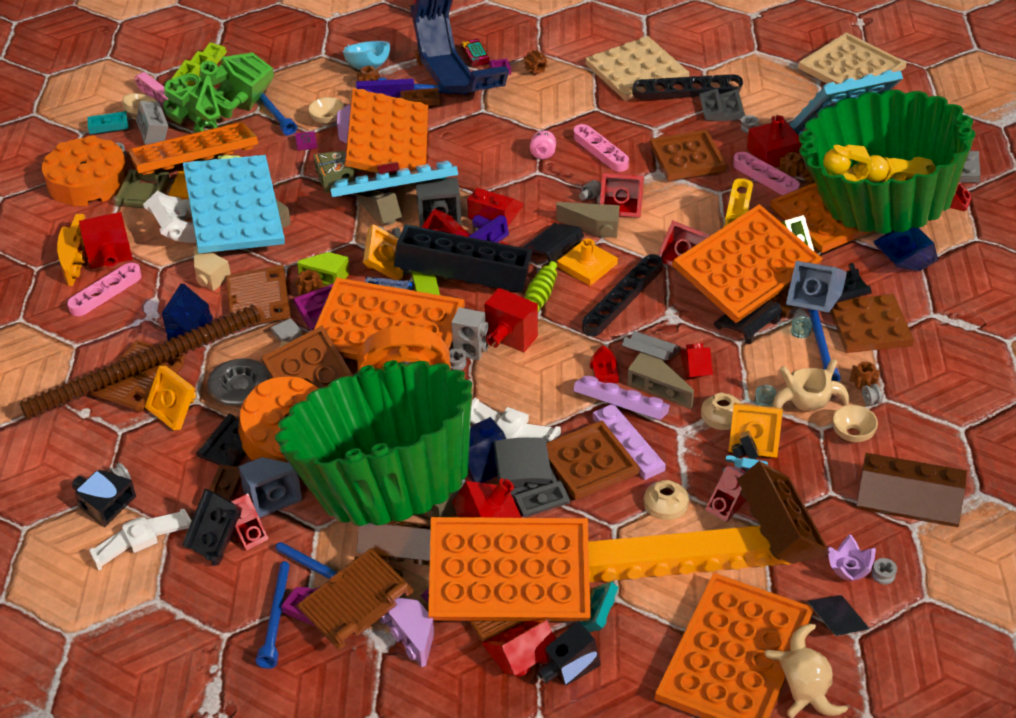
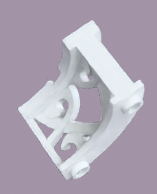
M157 191L143 204L146 210L154 214L162 227L159 230L162 235L179 242L196 243L193 223L184 221L185 219L192 218L189 199L181 200L180 197L168 196Z

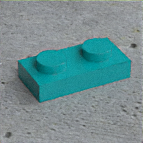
M126 111L87 117L89 134L129 129Z
M612 581L596 586L592 590L590 595V620L580 621L589 633L603 629L607 622L608 613L615 602V596L619 588Z

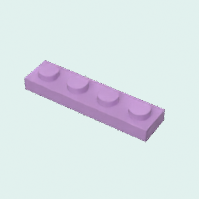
M583 376L575 382L573 390L659 420L668 414L670 404L663 403V400L660 398H648L642 396L638 391H627L619 388L617 384L600 382L593 376Z
M614 404L593 412L594 421L599 422L603 420L640 467L639 474L644 480L665 471L666 464Z

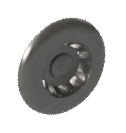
M247 358L233 359L217 366L210 373L207 380V391L217 402L226 405H242L255 386L272 378L264 364L259 361Z

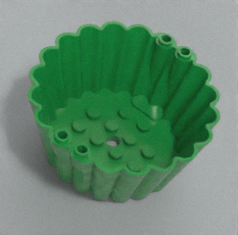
M888 90L881 94L866 92L859 95L857 99L845 98L838 101L835 107L821 109L818 112V118H813L806 122L805 127L807 131L799 135L801 143L799 152L815 181L818 193L826 209L829 210L833 219L841 220L845 227H857L861 232H871L873 230L879 234H887L892 230L895 232H906L911 227L920 228L925 226L928 220L932 221L940 218L942 211L950 208L976 135L972 129L973 119L968 115H963L964 109L961 106L948 104V100L941 96L928 97L925 92L921 91L904 93L900 90ZM834 145L843 147L846 145L864 146L869 156L879 155L883 158H897L909 161L915 157L930 159L933 161L936 169L935 172L928 175L914 174L911 179L906 181L888 179L882 183V181L870 182L868 179H862L854 182L848 181L842 174L836 176L828 175L823 159L825 154L834 148ZM851 159L850 168L860 161Z
M396 360L385 362L380 369L367 365L360 368L359 372L355 373L354 376L337 378L328 387L312 391L307 395L305 401L293 405L289 409L290 415L278 423L281 431L275 435V440L280 445L281 453L326 513L330 516H335L339 522H352L356 526H363L369 523L384 525L391 520L404 521L413 514L426 513L433 505L445 502L449 498L450 493L461 488L462 480L468 476L472 382L465 379L464 371L450 370V366L444 363L430 366V363L427 361H416L406 365Z

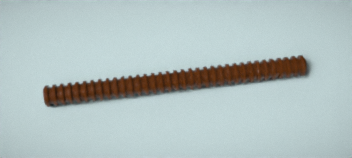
M251 304L249 308L244 307L243 311L237 310L235 314L232 312L230 316L225 315L223 319L218 318L216 322L211 321L209 325L206 323L204 327L198 326L197 330L191 329L190 333L186 331L183 336L179 334L178 338L172 337L171 341L165 340L163 344L158 343L156 347L153 345L149 350L145 348L144 352L138 351L137 355L131 354L130 358L124 357L123 361L119 359L117 363L114 364L112 362L108 367L105 365L103 369L97 368L96 372L90 371L89 375L83 374L82 378L76 377L75 381L71 379L69 383L66 384L64 382L60 387L56 385L55 389L49 388L46 393L42 391L39 396L35 394L34 398L28 397L27 401L20 400L21 410L28 420L31 419V416L37 417L38 413L45 414L46 410L52 411L53 407L59 408L60 404L66 405L67 401L71 403L74 398L78 400L81 395L85 397L88 392L92 394L96 389L98 391L101 390L100 387H108L107 384L114 385L115 381L121 382L122 378L128 379L129 375L133 377L136 372L140 374L143 369L147 371L148 367L154 368L155 364L161 365L162 361L168 362L169 358L173 360L177 355L180 357L182 353L187 354L188 350L194 351L196 347L201 348L203 344L206 346L208 342L211 341L213 343L215 339L220 340L222 336L228 337L229 333L234 334L236 330L239 332L241 328L247 329L248 325L254 326L255 322L259 324L261 322L259 311L256 306Z

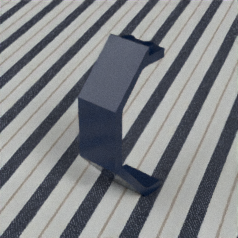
M415 0V5H411L410 8L420 60L443 93L472 92L506 85L509 74L506 66L471 72L456 52L449 20L452 0Z

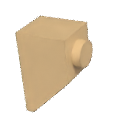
M197 245L194 247L196 280L202 287L214 291L226 282L227 275H231L229 263L212 252L198 253Z

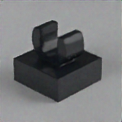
M750 431L741 433V442L732 446L734 456L738 458L747 454L750 459L758 458L759 451Z

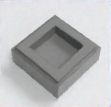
M291 318L271 327L272 334L281 343L282 341L291 342L302 336V330Z

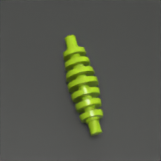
M554 261L549 262L548 266H543L528 285L524 297L538 303V312L551 296L555 284L557 264Z

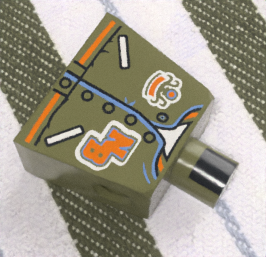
M346 151L313 154L315 171L325 193L331 191L335 180L348 178V182L355 181L354 172L361 171V169L344 166Z

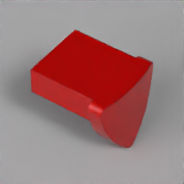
M601 346L591 357L590 369L593 370L594 377L600 382L619 383L615 355L606 346Z

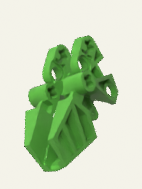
M254 53L222 57L221 66L219 67L212 61H204L200 65L199 77L189 73L166 82L164 94L168 99L164 102L163 112L168 118L180 125L187 118L194 121V133L204 131L203 128L205 126L217 128L216 119H219L220 116L225 118L232 117L233 110L236 107L250 111L271 84L274 77L273 68ZM194 81L196 85L189 86L186 82ZM219 83V88L215 89L213 86Z

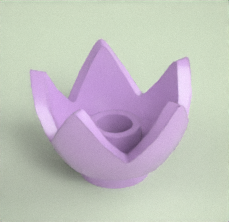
M848 535L838 550L829 547V562L833 571L841 579L857 581L871 572L876 549L870 548L861 551L853 536Z

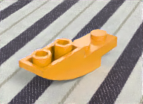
M76 214L71 226L62 227L58 237V258L68 286L74 285L76 278L80 275V268L86 261V252L82 249L84 243L79 226V220L85 219L84 214Z

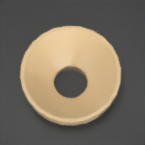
M132 93L123 97L122 106L132 118L136 119L140 101L157 102V100L148 95Z
M333 97L319 98L309 105V114L315 122L323 124V126H331L337 122V112L344 108V104L339 99Z
M714 394L703 402L701 417L708 426L714 429L729 430L732 424L734 403L741 402L730 394ZM720 400H726L730 403V405L720 406L717 404V402Z
M859 405L843 406L833 416L835 432L841 438L852 443L869 440L875 434L878 425L875 414L868 408ZM851 428L856 429L860 434L851 435L847 430Z
M663 480L651 484L646 489L643 504L645 510L651 516L661 520H674L685 514L689 506L687 491L680 484L670 480ZM670 488L674 493L672 495H663L660 493V490Z

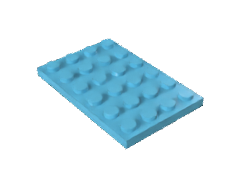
M888 70L878 76L869 74L859 80L850 78L840 84H835V82L827 83L809 101V104L802 109L801 113L795 116V119L789 125L799 136L804 131H807L805 127L806 122L813 118H818V112L821 109L835 107L838 101L845 98L857 99L859 95L866 92L881 94L892 90L903 79L901 71L892 72V70Z
M266 155L183 163L198 253L285 244Z
M449 161L437 162L436 167H430L428 164L416 166L417 170L414 171L402 168L396 171L397 174L376 173L374 178H368V175L357 176L355 181L348 182V178L335 180L334 185L331 187L332 197L454 176L458 175L457 166Z

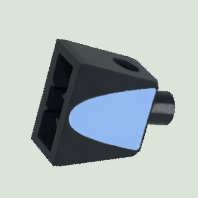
M102 470L95 471L88 479L78 476L72 483V488L76 490L75 496L80 509L103 527H106L136 497L132 480Z
M577 621L545 648L548 662L536 671L545 684L558 677L564 685H569L601 665L594 637L580 621Z

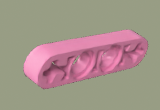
M145 72L136 75L134 78L138 88L146 95L156 99L163 108L165 100L168 99L164 94V86Z
M580 124L574 127V140L604 164L617 172H623L628 169L629 157L590 126Z
M738 152L734 155L733 166L735 169L777 193L785 195L799 189V181L747 152Z
M127 263L71 297L67 302L71 315L83 316L138 282L142 277L140 266L136 263ZM113 282H119V283L116 284V285H112V286L109 285L110 283H113ZM95 293H101L98 296H91Z

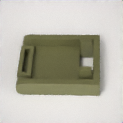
M130 169L116 196V206L124 204L125 207L145 208L143 204L157 191L165 193L170 182L169 172L154 171L151 174L143 175L138 173L137 170ZM140 180H141V181H154V182H156V184H153V183H140Z

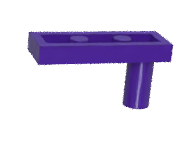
M414 79L356 81V89H364L368 92L401 98L400 91L414 90Z
M476 215L472 220V225L479 230L469 237L498 243L509 235L506 217L499 215L495 219L489 220Z

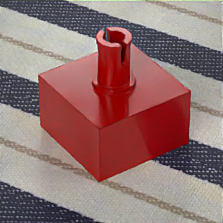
M776 115V121L775 116H772L771 123L749 128L747 149L753 156L774 168L780 167V157L785 158V155L789 152L798 153L801 157L799 152L801 147L799 136L781 115Z
M122 212L79 220L90 269L102 266L113 267L117 263L133 260Z
M498 288L485 302V322H488L486 342L490 346L493 345V348H497L502 343L525 352L538 337V303Z
M501 478L497 485L465 481L452 501L458 517L522 518L510 493L513 491L514 485L508 479L504 480Z

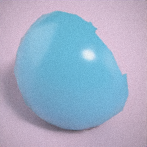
M367 41L353 45L348 44L343 51V55L349 65L358 70H361L364 66H373L376 70L387 60L390 53V43L386 41Z

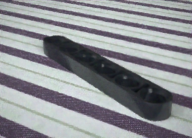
M735 74L640 79L634 82L632 95L637 99L699 96L700 93L717 89L711 86L713 82L720 85L718 88L719 94L736 89L740 92L743 86V79ZM729 82H737L739 86L733 87ZM692 84H700L702 88L695 89ZM674 85H681L683 89L677 90L674 88ZM639 86L644 87L646 91L639 92L636 88ZM655 86H662L665 90L658 91L655 89Z
M655 254L645 256L583 318V333L587 336L601 334L662 271V258ZM655 263L657 266H649L647 264ZM637 275H645L646 277H645V278H638V277H636V276H637ZM625 287H633L634 289H633V290H626V289H624V288H625ZM613 299H621L622 301H621V302H613L612 300H613ZM608 311L610 314L602 315L599 312ZM590 323H592V324H597L598 326H597V327H588L587 325L590 324Z

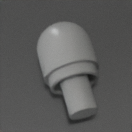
M597 180L589 181L583 186L582 192L579 193V198L585 200L586 198L594 199L601 193V183Z

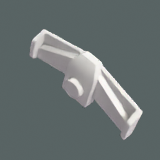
M476 397L472 401L471 423L497 440L536 437L545 438L547 443L557 439L561 434V427L558 426L552 428L527 424L529 414L507 407L501 415L479 402V399Z
M180 509L177 513L151 519L138 517L122 525L123 530L93 549L92 547L89 549V553L97 569L101 570L103 565L130 547L136 553L158 543L156 537L158 535L188 529L191 519L185 509Z

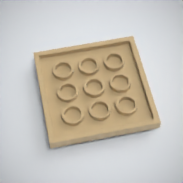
M846 32L801 60L798 69L816 77L822 82L840 84L850 78L859 80L863 76L869 74L878 76L888 70H892V72L903 71L906 68L907 62Z
M648 36L585 58V64L625 102L635 98L632 95V87L637 80L689 77V71ZM658 85V86H655V89H656V90H659V89H662V88H663L662 86H659V85ZM639 86L636 88L639 92L646 91L644 87Z

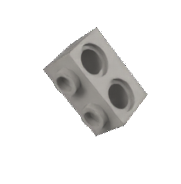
M140 101L136 122L144 144L165 140L168 124L160 103Z
M459 307L452 320L453 349L465 351L466 358L480 361L483 352L488 350L489 344L486 342L488 322H485V312Z

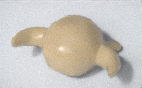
M830 360L826 370L804 368L793 371L791 374L787 367L782 366L780 372L786 381L787 387L775 395L773 407L782 408L785 402L791 401L799 410L805 412L815 411L827 405L831 394L838 395L844 406L848 405L849 395L845 386L831 380L837 360Z
M815 624L803 625L792 634L790 651H765L766 658L780 661L795 703L787 711L789 718H793L808 703H811L816 711L826 716H837L848 710L846 706H836L828 702L825 694L832 685V666L820 652L806 648V636L816 628Z

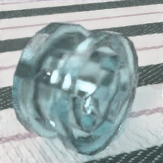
M796 317L792 320L791 334L794 337L803 339L810 336L812 328L810 319Z
M769 385L757 387L755 403L758 406L772 407L777 391Z

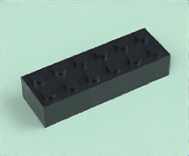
M405 224L396 244L394 267L404 271L413 270L425 275L433 274L443 276L445 279H457L469 284L477 283L486 285L489 288H502L510 292L523 293L529 273L532 250Z

